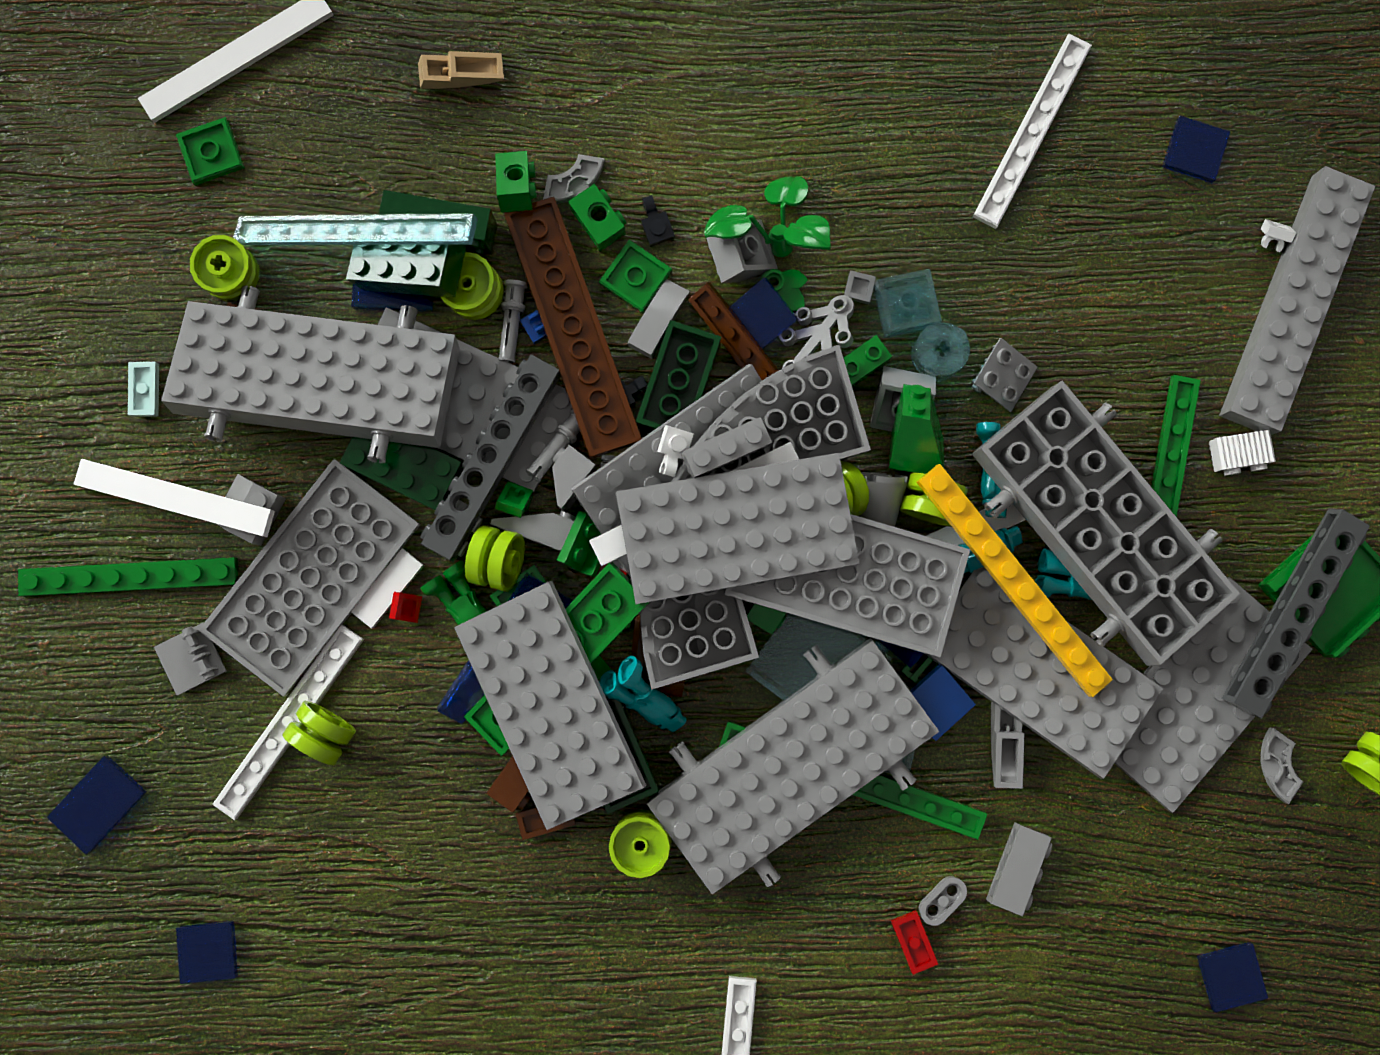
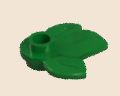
M771 269L764 272L760 280V286L764 292L762 304L766 312L776 319L781 314L783 308L789 311H797L799 308L805 307L804 297L799 288L807 282V277L794 269L784 272ZM769 280H777L778 286L771 287L768 283Z

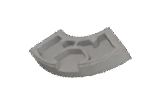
M578 154L575 164L568 171L559 175L547 176L543 200L555 197L557 204L568 202L596 183L603 170L605 159Z
M1269 727L1261 746V768L1272 792L1282 802L1289 804L1303 784V781L1296 775L1291 761L1292 751L1296 743L1276 729Z

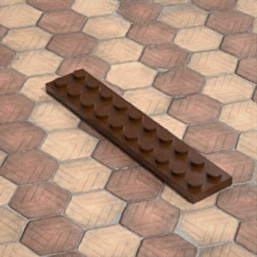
M550 197L532 203L533 210L504 212V217L544 326L554 359L560 370V376L589 458L593 459L632 446L642 438L555 197Z

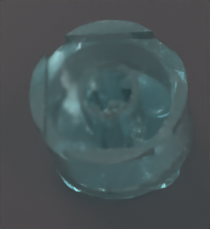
M939 322L927 326L912 346V364L919 373L936 377V382L945 381L953 377L963 368L969 358L970 345L967 334L963 329L951 323ZM937 348H941L942 352H945L943 357L939 356V351H935Z

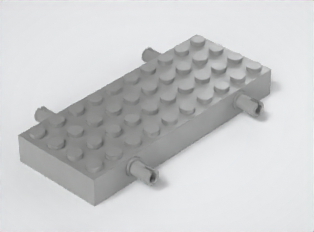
M248 286L242 287L238 307L188 301L161 401L173 414L209 418L206 433L204 434V438L215 442V438H217V442H222L226 422L234 421L372 439L367 459L377 463V459H379V463H385L389 442L440 448L460 347L454 334L414 330L415 319L418 313L416 308L409 306L408 311H406L407 306H401L397 327L255 310L260 291L250 286L249 291Z
M1062 380L1050 387L972 453L973 457L1001 489V492L986 503L984 508L986 511L993 509L989 515L997 518L1005 509L1013 504L1104 613L1107 621L1090 634L1092 639L1098 638L1095 643L1104 647L1119 632L1147 666L1161 665L1240 595L1207 555L1222 542V538L1218 536L1215 539L1214 537L1218 533L1209 529L1196 541L1103 430L1102 427L1117 416L1115 409L1106 413L1112 406L1104 403L1091 415Z
M871 638L835 664L829 662L818 644L811 647L817 658L812 655L810 650H807L803 656L806 657L817 672L816 677L702 760L696 761L683 741L678 744L677 748L675 746L669 751L683 772L660 789L659 792L649 797L647 805L711 894L717 892L749 868L756 870L766 887L773 885L772 881L776 883L781 878V875L778 874L767 859L768 854L884 771L891 773L901 790L908 788L907 783L902 778L903 776L910 785L915 783L916 778L913 777L902 760L906 755L936 735L939 730Z

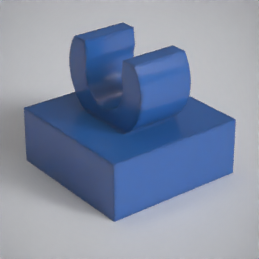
M538 310L520 319L534 345L547 338Z

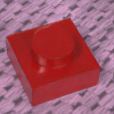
M394 592L389 618L418 623L422 596Z

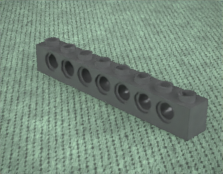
M530 355L527 361L523 360L520 363L516 372L518 374L514 384L509 383L503 393L505 399L500 407L496 406L489 418L492 422L488 429H483L476 440L477 448L473 454L469 453L462 464L463 472L460 477L456 476L452 480L448 489L450 491L446 501L442 500L438 504L434 513L437 515L432 525L428 524L421 534V539H423L421 544L425 548L453 563L561 377L559 369L533 355ZM528 382H535L538 385L536 390L531 393L525 392L523 387ZM514 405L524 407L523 413L519 416L511 415L510 409ZM508 428L510 430L509 437L503 440L496 437L498 430ZM493 451L497 453L494 462H483V456L486 452ZM474 475L483 476V482L478 487L469 485L470 478ZM459 499H469V506L466 510H456V502ZM447 522H454V532L450 535H444L442 533L443 525Z
M1344 509L1327 510L1222 697L1223 700L1245 713L1261 719L1270 710L1275 694L1283 687L1289 669L1297 662L1303 644L1309 640L1316 621L1324 614L1330 596L1338 589L1339 580L1344 571L1351 566L1353 562L1352 557L1357 548L1365 541L1366 532L1370 525ZM1337 538H1339L1340 540L1338 548L1336 546ZM1324 561L1326 562L1325 571L1322 568ZM1312 585V586H1313V592H1312V594L1310 595V594H1309V588H1310V586ZM1299 608L1300 615L1298 619H1296L1295 613ZM1286 633V641L1282 643V636ZM1270 657H1273V664L1269 667L1268 661ZM1259 680V689L1255 691V684Z

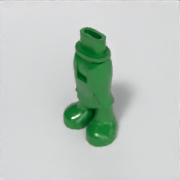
M463 560L458 561L443 572L445 578L460 594V597L457 599L442 575L433 578L420 588L426 596H436L446 607L445 611L454 618L457 625L487 612L478 600L475 590L471 589L466 580L465 562Z

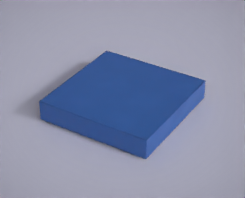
M938 664L910 690L939 730L936 735L931 737L935 741L976 705L941 664Z

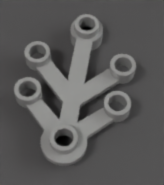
M840 295L833 298L828 306L813 310L801 307L796 311L795 317L800 325H808L812 320L826 319L822 324L794 331L792 328H784L780 331L779 338L785 346H791L795 342L809 339L794 360L786 361L782 368L813 354L820 343L822 350L833 347L831 329L836 323L838 324L839 331L835 335V340L841 348H847L852 345L853 336L849 330L848 319L853 315L854 303L850 297ZM808 314L805 318L801 319L802 315ZM790 334H791V337H790V338L785 339V337H786L787 335H790ZM844 336H848L845 341H841Z

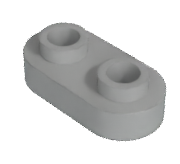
M955 876L943 878L919 904V915L924 922L932 926L943 923L965 900L967 888L964 882ZM950 885H954L956 887L955 893L948 894L947 888ZM931 905L937 907L934 914L928 913V907Z

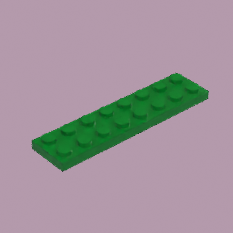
M609 562L565 609L590 664L651 603L635 604L631 580L613 562ZM484 695L464 718L500 756H503L510 749Z

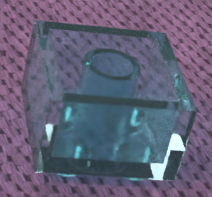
M930 269L877 279L873 289L884 339L934 329L941 323L942 319Z

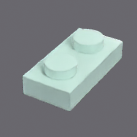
M128 362V416H159V363Z

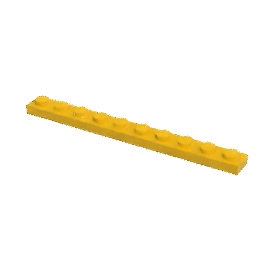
M936 465L916 483L1087 696L1094 697L1113 680L942 465Z

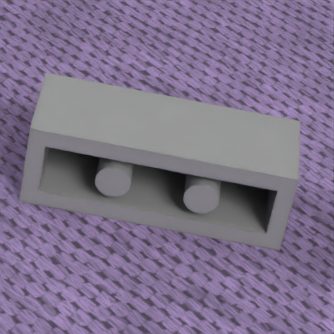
M761 417L684 450L682 458L691 478H697L767 448L772 444V441Z
M1014 822L986 900L995 906L1023 916L1025 910L1028 911L1033 901L1031 893L1034 884L1037 885L1041 880L1044 858L1047 859L1051 853L1052 843L1050 841L1052 837Z

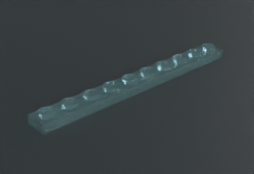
M474 214L239 216L233 238L242 245L472 244L478 219Z

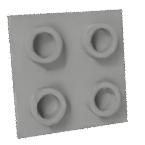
M999 338L996 345L992 346L993 350L989 357L985 358V364L981 365L976 379L972 380L973 385L971 388L979 393L981 391L985 392L1011 412L1036 371L1037 366L1005 340Z
M204 623L195 627H187L182 630L181 634L154 647L177 696L226 672V668L213 641L199 631Z

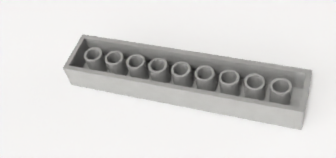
M1327 166L1311 177L1292 226L1296 235L1292 243L1286 241L1219 414L1220 417L1255 431L1270 430L1271 435L1282 431L1375 189L1374 185Z

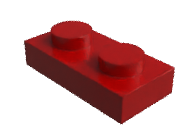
M916 910L890 920L913 975L938 965Z

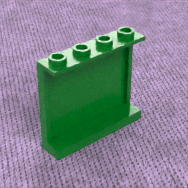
M1313 535L1258 584L1274 604ZM1337 538L1336 540V546L1338 548L1340 544L1339 538ZM1366 541L1357 548L1352 557L1353 562L1351 566L1344 571L1339 580L1338 589L1330 596L1326 604L1324 614L1318 618L1312 628L1313 632L1308 641L1325 658H1340L1350 650L1349 645L1353 641L1366 636L1370 631L1369 627L1375 621H1380V556ZM1324 561L1323 566H1322L1323 571H1325V569H1326V562H1325V561ZM1311 585L1310 588H1309V594H1310V595H1311L1312 592H1313V586H1312V585ZM1299 608L1295 613L1296 619H1298L1300 615Z

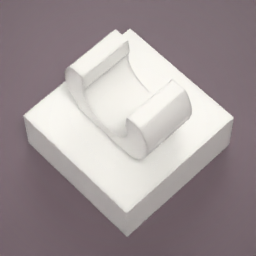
M1265 219L1261 227L1265 234L1261 240V245L1267 248L1271 240H1277L1274 249L1280 252L1284 248V241L1292 243L1296 232L1290 226Z

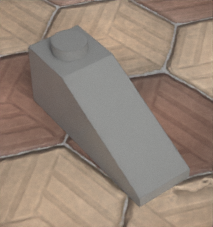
M561 511L560 515L547 513L527 515L521 518L492 519L490 524L502 530L519 533L523 538L561 551L576 516Z

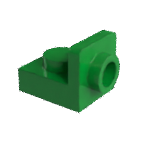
M508 481L496 502L495 509L521 518L523 513L527 512L530 507L533 490Z

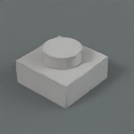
M850 270L844 295L850 297L852 301L869 305L876 277Z

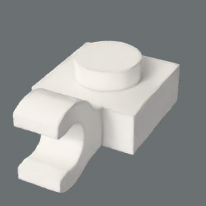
M665 425L657 452L665 454L659 473L672 477L675 476L678 458L683 459L682 452L690 448L694 433Z

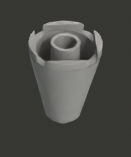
M861 472L868 485L869 503L866 511L860 517L895 527L909 476L895 474V477H892V475H887V473Z

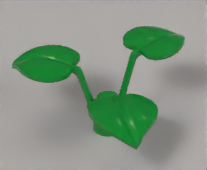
M799 176L776 179L765 188L764 195L767 202L773 205L781 204V224L773 226L769 235L753 215H747V209L740 205H730L716 211L708 220L704 231L705 238L734 239L746 235L753 223L763 236L765 244H771L772 253L777 257L788 256L793 251L792 245L810 249H831L830 226L824 217L806 215L800 217L796 224L790 223L789 227H786V204L798 206L808 196V184L804 178Z

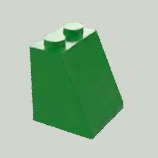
M903 384L890 436L889 468L924 474L928 473L938 464H941L944 468V438L931 388H925L921 385Z

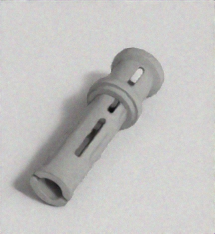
M508 279L504 280L506 294L505 302L501 304L502 310L505 313L498 360L515 363L520 314L525 311L526 306L523 305L528 283Z
M572 408L565 422L556 427L554 438L526 470L528 476H531L538 469V472L532 478L533 480L540 482L541 478L554 463L552 460L561 448L565 449L568 444L571 445L577 441L580 429Z

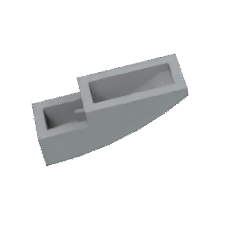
M666 279L628 340V347L652 359L665 336L669 321L675 320L690 291Z
M991 702V755L994 787L1023 789L1024 733L1022 732V723Z

